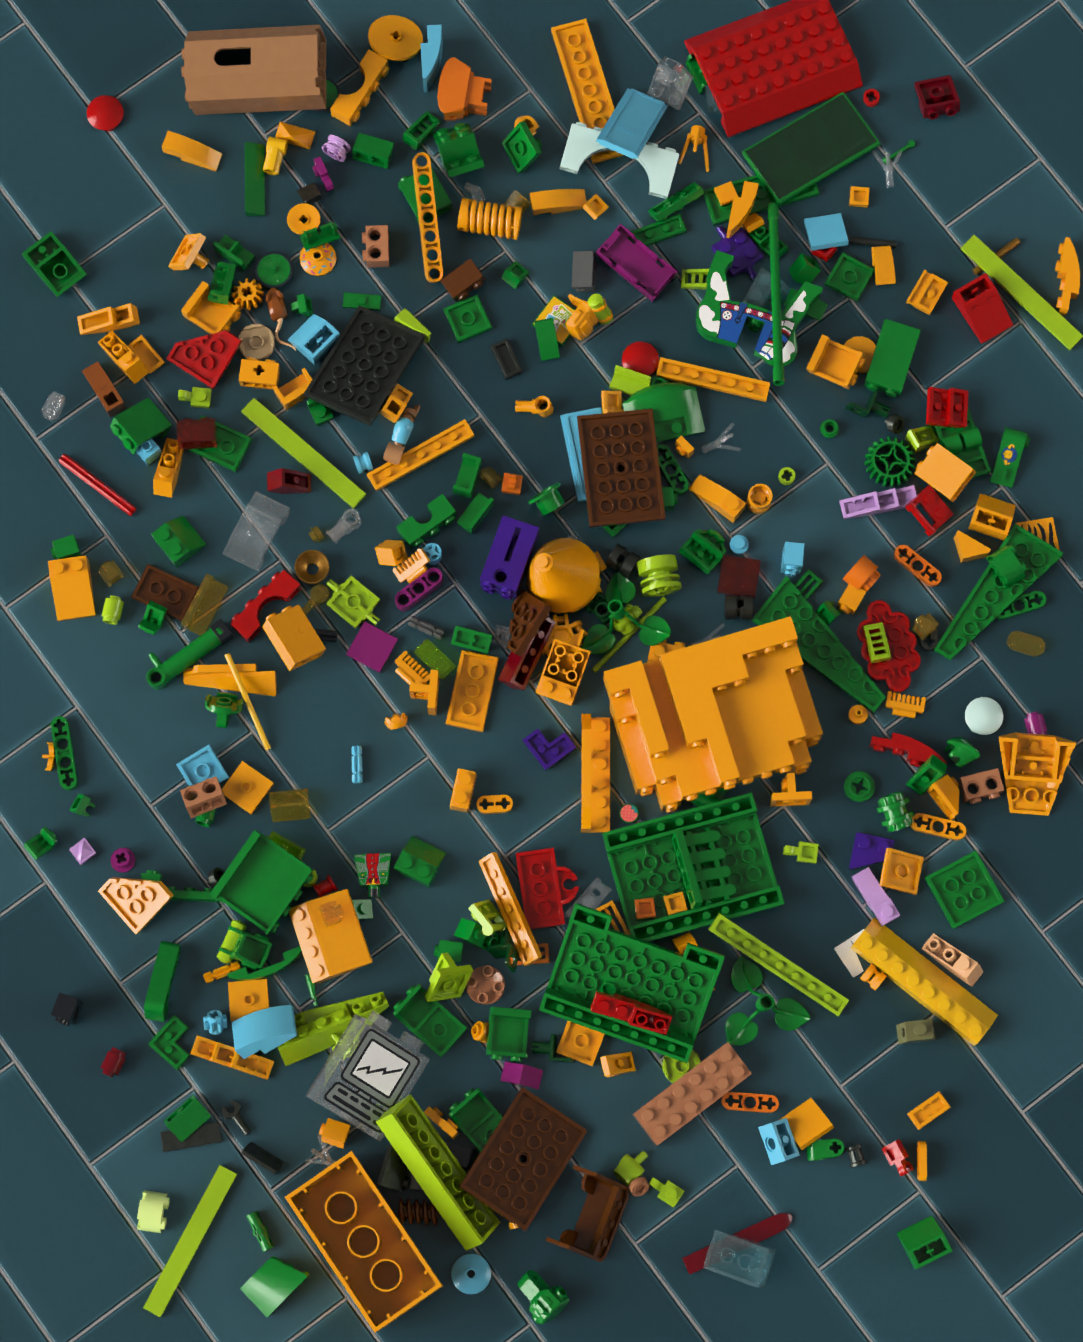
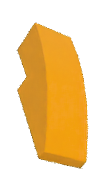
M169 130L162 144L164 153L180 157L181 161L213 171H217L222 158V153Z
M744 181L741 197L734 196L726 238H731L746 221L755 203L759 183Z
M556 189L530 193L533 215L549 212L552 215L583 209L582 206L587 202L584 189Z
M131 303L116 308L110 306L77 317L81 335L115 331L140 324L137 306Z

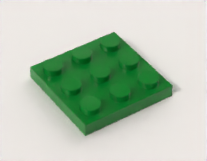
M977 851L924 878L952 929L1005 902Z

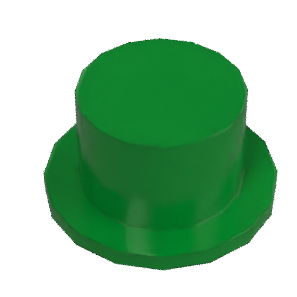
M557 482L529 499L528 503L532 504L535 502L543 516L559 508L565 503L557 489L561 483Z

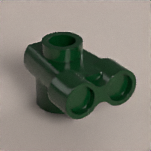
M599 592L584 608L588 613H593L606 625L610 622L609 615L611 614L608 610L606 597Z

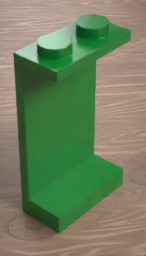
M888 319L884 320L864 383L868 390L885 392L889 397H900L921 331L920 329Z

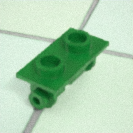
M329 222L319 226V231L316 228L303 231V234H300V240L305 250L340 239L336 223Z

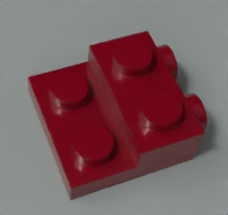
M951 75L915 82L914 88L924 119L934 120L940 115L947 114L948 116H953L960 112V99Z

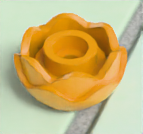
M405 713L401 715L394 714L390 718L386 717L384 723L390 730L406 726L408 716Z

